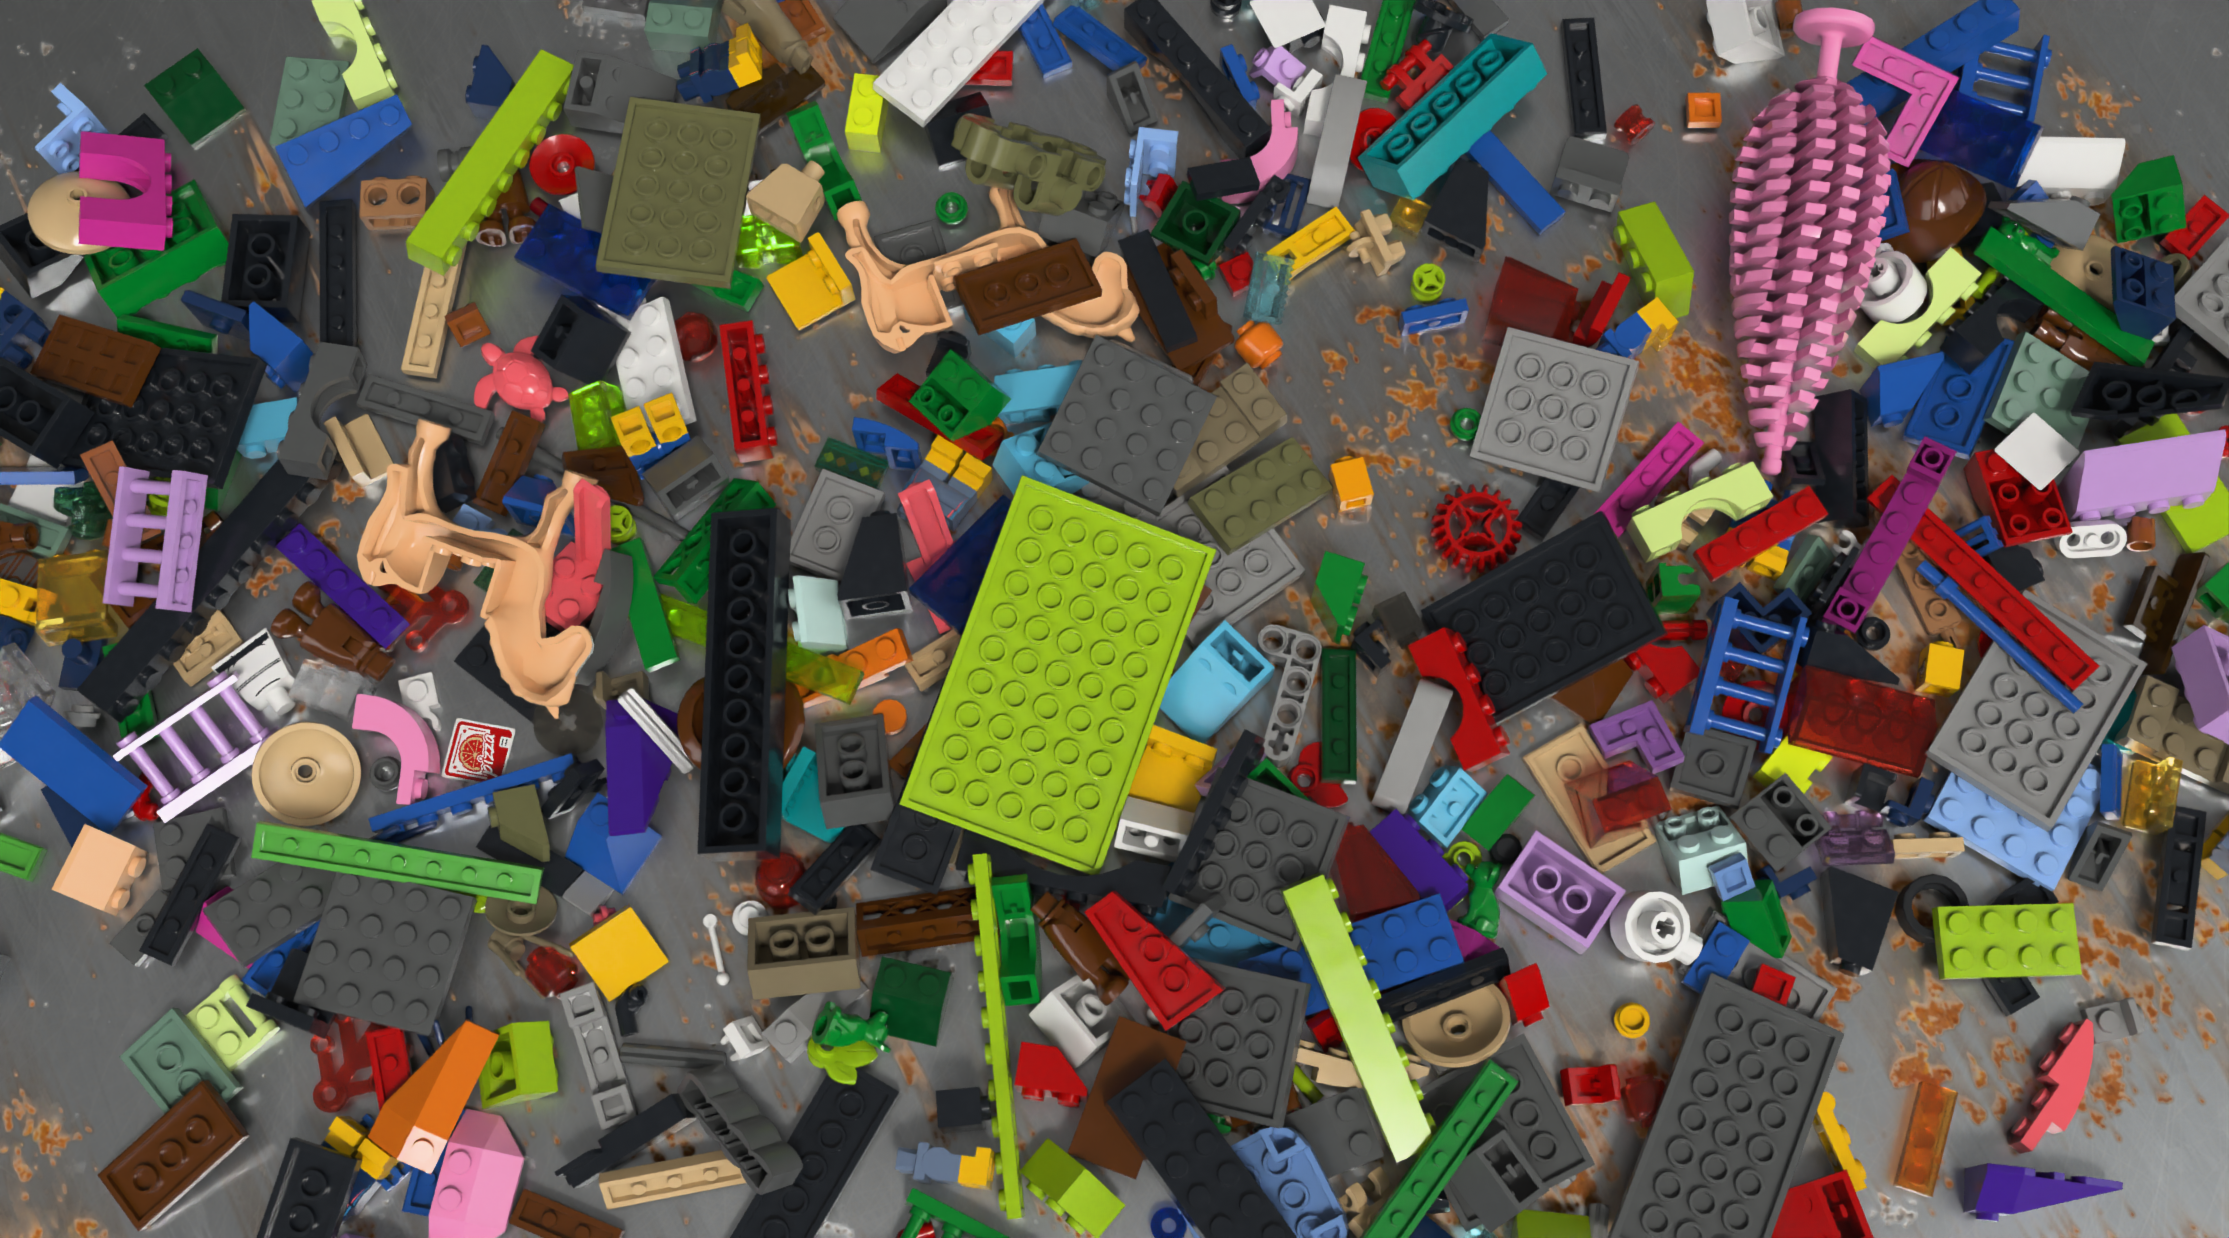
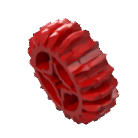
M1471 484L1468 487L1467 494L1459 486L1455 490V497L1451 494L1444 496L1443 501L1445 504L1438 503L1435 508L1438 515H1433L1431 518V524L1436 526L1430 531V536L1437 538L1433 545L1434 549H1445L1440 558L1442 561L1450 557L1453 558L1452 569H1456L1459 563L1465 565V574L1470 572L1472 566L1476 567V571L1480 575L1484 573L1485 565L1492 571L1498 568V563L1502 565L1509 561L1508 555H1515L1517 551L1515 544L1520 543L1522 536L1517 533L1522 528V522L1514 520L1519 514L1518 509L1508 510L1512 501L1510 498H1507L1501 502L1499 500L1501 495L1500 489L1496 490L1493 495L1487 494L1489 490L1487 484L1483 485L1481 492H1477L1474 484ZM1470 507L1481 508L1486 511L1477 513L1471 510ZM1453 515L1458 519L1457 524L1462 529L1456 540L1453 538L1449 526V520ZM1496 519L1502 528V541L1500 544L1494 539L1495 534L1490 528ZM1484 524L1480 534L1477 531V533L1471 532L1468 535L1472 525L1475 528L1476 525L1481 527ZM1468 546H1477L1483 552H1475L1465 548Z

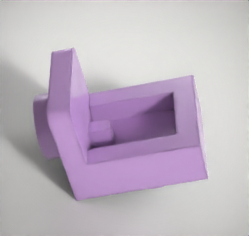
M1273 46L1263 47L1253 57L1252 63L1254 65L1249 75L1252 78L1262 75L1274 86L1280 82L1292 90L1296 81L1304 73L1306 66L1282 46L1278 48Z

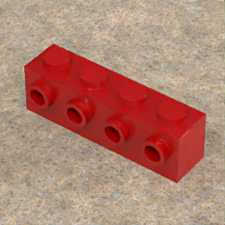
M752 320L719 325L735 452L740 463L774 458L772 447L778 446L775 426H769L768 416L774 415L771 395H765L764 385L770 384L767 364H761L760 354L766 353L763 333L757 334Z

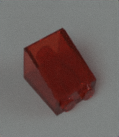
M1505 256L1496 282L1482 342L1502 346L1507 328L1511 327L1572 343L1574 331H1570L1569 327L1571 320L1577 321L1581 308V302L1576 301L1579 288L1514 258Z
M1630 760L1564 784L1590 849L1654 827L1672 810L1659 777Z
M1348 822L1330 871L1339 894L1340 910L1347 913L1351 924L1419 901L1420 897L1416 888L1364 824L1354 826L1353 822Z

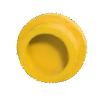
M1634 1002L1625 1003L1614 1014V1026L1622 1036L1630 1039L1638 1038L1647 1032L1650 1026V1016L1642 1005Z

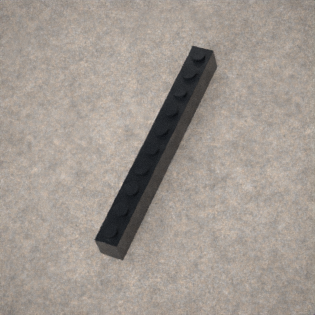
M337 451L327 480L288 474L278 459L199 549L192 611L181 612L156 609L155 600L78 687L77 691L120 724L127 716L134 713L138 703L149 690L159 684L162 675L174 662H177L183 656L187 646L196 636L205 631L211 616L229 603L233 593L242 583L250 579L253 570L265 557L274 551L276 544L285 533L295 527L298 518L309 506L318 500L323 489L331 480L336 479L340 475L345 464L339 452Z

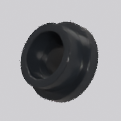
M1867 617L1856 631L1855 639L1864 649L1877 651L1889 642L1890 629L1882 619ZM1866 631H1874L1877 638L1875 640L1868 638Z

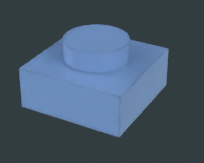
M1741 852L1708 867L1717 894L1722 901L1755 887L1747 859Z

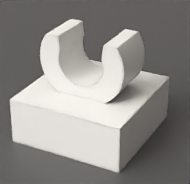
M752 1015L732 1021L723 1028L726 1035L721 1039L722 1046L731 1043L736 1050V1053L730 1057L731 1061L761 1053L770 1046L768 1040L761 1034L762 1030Z

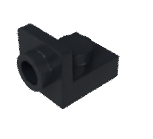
M949 331L948 333L938 332V344L927 367L926 377L932 373L950 349L969 361L972 353L970 341L956 331Z
M1377 619L1372 624L1366 621L1352 634L1355 638L1350 647L1351 650H1356V656L1376 678L1385 673L1391 663L1389 659L1390 654L1381 642H1374L1372 640L1382 629L1383 622L1380 619Z

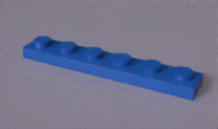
M570 753L368 818L371 830L379 834L399 825L401 830L392 835L395 836L406 832L405 826L417 822L419 827L439 821V815L452 812V816L470 812L473 810V804L485 801L486 805L493 804V792L535 784L536 790L540 789L539 783L551 779L553 783H560L565 778L564 771L573 763L578 762V757Z

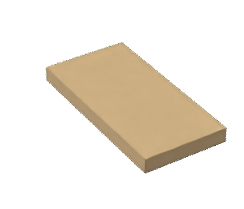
M1582 723L1521 759L1587 864L1599 873H1605L1657 841Z

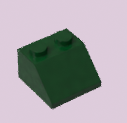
M198 48L144 85L193 148L246 112V109Z
M1183 180L1150 233V236L1178 251L1182 249L1186 255L1209 266L1224 252V241L1239 222L1240 209L1218 198L1196 201L1190 184Z
M882 956L873 989L869 1018L878 1011H884L889 1015L886 1022L889 1028L888 1036L937 1048L954 981L952 973Z

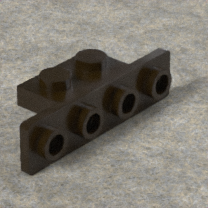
M775 63L770 68L762 70V79L735 89L725 102L728 110L760 114L761 122L758 134L760 135L786 116L785 113L794 110L824 88L826 84L825 80L811 65L803 74L794 69L785 75L783 69Z
M2197 552L2179 555L2171 576L2157 566H2145L2122 625L2145 642L2139 659L2146 662L2147 665L2141 675H2161L2166 673L2173 655L2171 647L2178 642L2199 584L2205 573L2210 558L2207 553Z

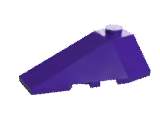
M644 699L678 736V713ZM618 700L606 701L605 722L609 835L619 836L646 833L660 800L658 796L664 781H668L672 772L670 768L672 761L620 705Z
M1986 1163L1965 1168L1964 1212L1976 1213V1220L1999 1222V1216L2016 1214L2122 1190L2123 1182L2086 1176H2071L2070 1179H2065V1173L2035 1172L2033 1168Z

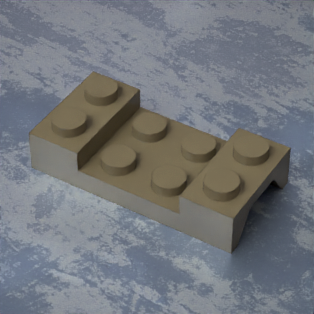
M1248 363L1220 381L1221 386L1211 392L1217 398L1172 489L1177 498L1288 423L1287 413Z
M2149 675L2138 679L2133 688L2137 697L2130 718L2115 736L2114 743L2229 795V745L2214 736L2204 734L2198 730L2193 722L2194 714L2190 702L2178 695L2179 689Z

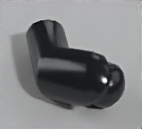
M641 984L629 986L615 1004L621 1037H628L639 1033L635 1015L648 998V991Z

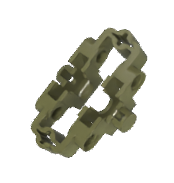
M971 113L963 115L955 126L954 139L951 145L960 150V154L967 158L965 170L968 179L977 185L1005 190L1014 189V201L1021 210L1053 216L1063 215L1078 205L1081 200L1082 190L1095 191L1104 180V166L1107 160L1097 155V151L1083 144L1057 135L1043 133L1023 124L1009 122L1008 127L994 124L995 120L990 117ZM1032 181L1039 182L1037 188L1032 190Z

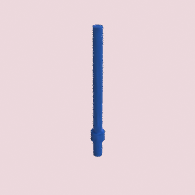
M1924 560L1916 568L1936 588L1934 591L1943 600H1950L2073 714L2083 705L2075 695L1958 590L1959 585L1951 577L1945 578L1927 560Z

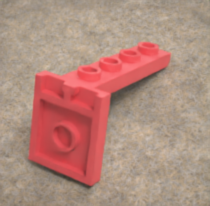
M583 478L575 485L573 490L575 543L571 541L553 559L552 587L545 602L546 622L560 632H563L570 626L584 627L593 618L603 585L594 582L604 549L611 550L610 497L601 486L592 485Z
M930 479L923 482L913 483L897 494L921 557L906 563L939 634H942L967 621L985 570L967 535L953 541L936 491Z

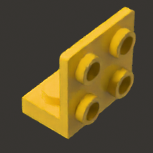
M819 232L807 238L811 250L806 255L767 276L768 283L797 330L804 329L856 300L851 282Z
M1153 725L1128 796L1195 813L1202 795H1200L1194 784L1213 768L1218 749Z

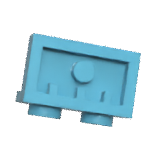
M1450 765L1438 768L1431 775L1430 784L1422 794L1417 795L1409 805L1410 810L1407 812L1434 841L1446 848L1488 795L1461 767Z

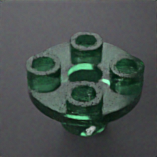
M93 481L85 482L83 487H57L54 489L53 507L59 513L71 517V524L66 528L70 529L74 537L80 540L93 541L104 536L107 520L113 519Z

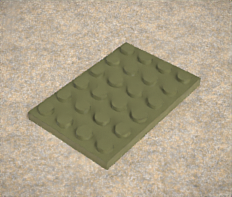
M630 97L596 260L597 272L731 289L747 200L746 195L748 194L761 122L760 114Z

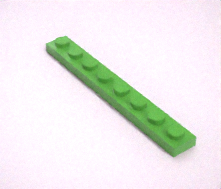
M259 821L256 824L251 858L402 883L412 882L433 888L531 904L538 903L544 867Z

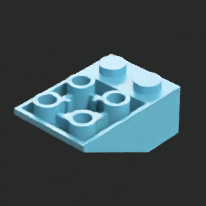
M1052 422L1002 440L992 465L1013 495L1022 475L1070 494L1075 493L1090 483L1036 455Z
M1224 620L1170 678L1159 709L1190 739L1205 744L1272 679L1275 667Z

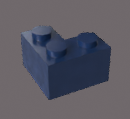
M1741 582L1722 596L1738 599L1737 608L1741 609L1743 614L1791 626L1794 617L1808 618L1812 614L1789 587L1764 608ZM1718 600L1714 602L1706 613L1711 621H1713ZM1738 626L1736 629H1731L1729 641L1736 648L1765 655L1783 640V638Z

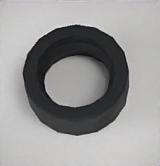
M1930 874L1920 876L1901 890L1896 900L1895 913L1898 924L1908 936L1917 942L1935 944L1934 930L1925 928L1914 917L1912 901L1916 894L1925 889H1934L1944 894L1951 906H1969L1966 894L1956 882L1946 876Z

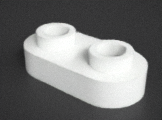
M2094 520L2070 522L2073 531L2070 535L2075 534V538L2071 542H2067L2070 535L2054 538L2056 548L2066 557L2088 558L2112 556L2119 553L2126 544L2127 534L2115 521ZM2109 531L2107 538L2101 540L2102 534Z

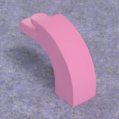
M1284 99L1271 100L1272 133L1270 140L1259 153L1250 157L1260 181L1259 190L1223 196L1222 201L1228 204L1254 201L1259 192L1265 189L1274 175L1284 179L1288 173H1291L1298 154V127H1291V112H1284ZM1225 159V160H1220V162L1230 161V160H1236V159Z
M357 694L352 728L385 734L395 743L399 750L401 772L396 804L411 805L421 802L428 793V780L425 779L426 773L440 774V755L431 729L421 716L406 705L378 696Z

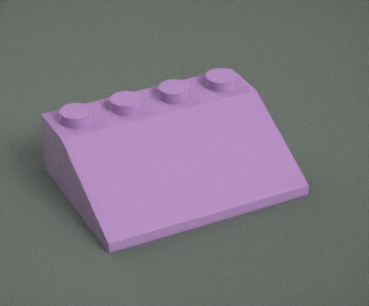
M2225 429L2083 451L2059 484L2069 522L2101 520V517L2114 515L2115 519H2124L2135 515L2139 511L2148 510L2150 514H2157L2169 510L2170 506L2183 505L2184 509H2191L2203 505L2215 491L2227 437Z

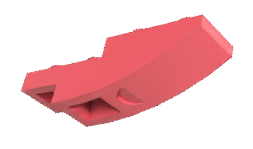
M2086 1018L2075 1023L2069 1022L2058 1036L2061 1043L2055 1051L2050 1050L2040 1061L2038 1067L2042 1070L2036 1077V1080L2046 1086L2047 1089L2043 1087L2037 1092L2031 1101V1105L2034 1106L2028 1117L2022 1116L2011 1130V1133L2015 1136L2008 1145L2020 1154L2033 1151L2046 1131H2049L2051 1134L2064 1132L2074 1117L2084 1095L2093 1058V1022Z

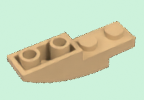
M1300 1039L1296 1062L1313 1066L1310 1077L1313 1081L1339 1087L1363 1088L1351 1059H1348L1349 1054L1347 1051L1329 1047L1327 1053L1314 1049V1042ZM1405 1052L1410 1063L1409 1066L1405 1067L1410 1081L1429 1075L1430 1067L1421 1064L1422 1058L1420 1056Z

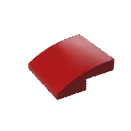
M1619 272L1613 284L1601 281L1573 336L1572 344L1588 348L1601 338L1631 277Z

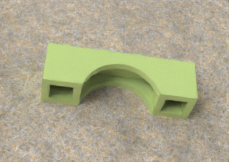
M311 0L319 21L329 37H344L357 43L356 57L342 76L358 110L396 95L393 89L399 87L391 69L385 71L382 64L387 61L386 55L380 43L374 44L371 36L376 35L375 29L369 17L363 18L360 10L365 9L363 1Z
M1950 247L1924 276L1927 281L1929 297L1926 312L1918 319L1903 324H1894L1880 320L1857 344L1854 352L1874 370L1880 365L1909 359L1906 354L1912 347L1915 346L1919 350L1932 337L1933 334L1929 330L1937 322L1943 325L1956 312L1952 306L1960 298L1967 301L1979 288V285L1975 282L1982 273Z
M1752 461L1743 466L1741 463H1735L1722 472L1723 475L1712 480L1710 476L1705 477L1693 484V489L1683 494L1680 491H1675L1664 497L1662 504L1653 508L1650 505H1645L1634 511L1626 529L1645 563L1677 548L1682 540V520L1693 511L1715 509L1737 521L1765 508L1773 495L1755 463Z

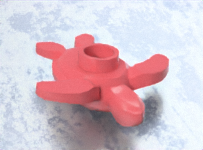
M538 336L521 339L515 345L513 352L507 354L495 344L488 342L482 344V356L486 363L493 366V373L484 376L477 383L474 392L476 407L487 409L492 396L497 391L500 398L508 405L530 410L531 418L543 423L546 418L543 408L548 407L552 401L560 403L569 398V393L566 389L553 387L547 368L542 362L533 357L534 353L531 352V349Z

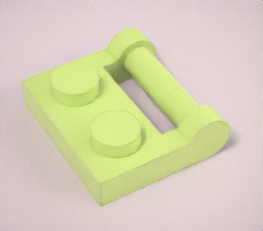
M237 974L225 979L216 991L186 1015V1018L229 1071H233L280 1029L273 1019L268 1020L265 1015L246 1007L250 996L242 988L244 983ZM230 997L256 1027L257 1030L252 1036L249 1035L224 1004Z

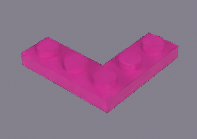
M1872 36L1870 41L1861 45L1851 64L1910 93L1885 138L1890 148V152L1887 153L1888 158L1909 168L1959 77Z

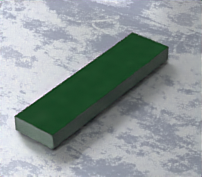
M1322 648L1320 656V783L1355 785L1357 782L1356 650Z

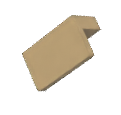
M364 414L345 425L336 416L323 422L351 478L360 488L387 475L388 465L394 464L368 414Z

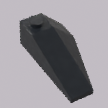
M2094 362L2074 403L2071 415L2108 421L2223 409L2229 396V378Z

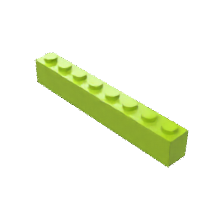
M542 49L538 52L407 238L408 259L443 276L450 266L455 267L462 256V249L468 241L472 242L476 238L480 228L479 224L485 216H491L496 207L497 198L502 192L506 193L509 190L515 172L518 168L522 169L525 167L535 144L539 145L542 142L551 121L555 122L560 116L562 104L566 99L573 64Z
M1318 872L1280 888L1282 897L1391 1156L1396 1162L1420 1153L1437 1127L1430 1112L1424 1114L1419 1101L1424 1099L1423 1093L1416 1079L1409 1080L1405 1067L1410 1065L1402 1045L1396 1047L1391 1037V1033L1396 1032L1394 1024L1388 1012L1381 1013L1376 1001L1382 998L1374 978L1367 980L1362 968L1367 965V960L1360 945L1353 946L1348 933L1353 931V927L1345 911L1339 913L1334 899L1339 898V894L1332 878L1325 879L1324 875Z

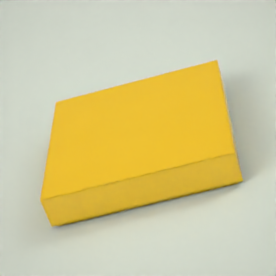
M627 904L569 943L574 954L609 1002L624 993L629 986H634L669 962L665 953L630 904Z

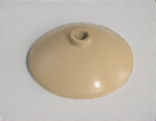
M79 171L59 174L48 179L35 190L28 204V220L36 237L54 250L75 255L101 252L111 246L78 244L80 200L75 199H80V196L130 199L128 193L116 181L79 178Z
M2090 235L2083 251L2065 249L2055 244L2052 248L2056 247L2060 252L2050 263L2051 269L2116 314L2112 299L2111 248L2116 245L2095 235ZM2090 268L2095 269L2098 275L2091 273Z
M298 722L278 729L259 747L252 765V785L258 801L273 817L291 825L314 826L334 819L351 804L360 785L361 766L353 745L338 730L322 723ZM309 765L312 768L311 773L308 776L299 775L298 769L300 766Z
M1494 984L1402 1019L1405 1038L1418 1056L1438 1066L1456 1068L1479 1063L1493 1055L1507 1038L1511 1023L1507 1000ZM1456 1032H1464L1459 1035H1454Z

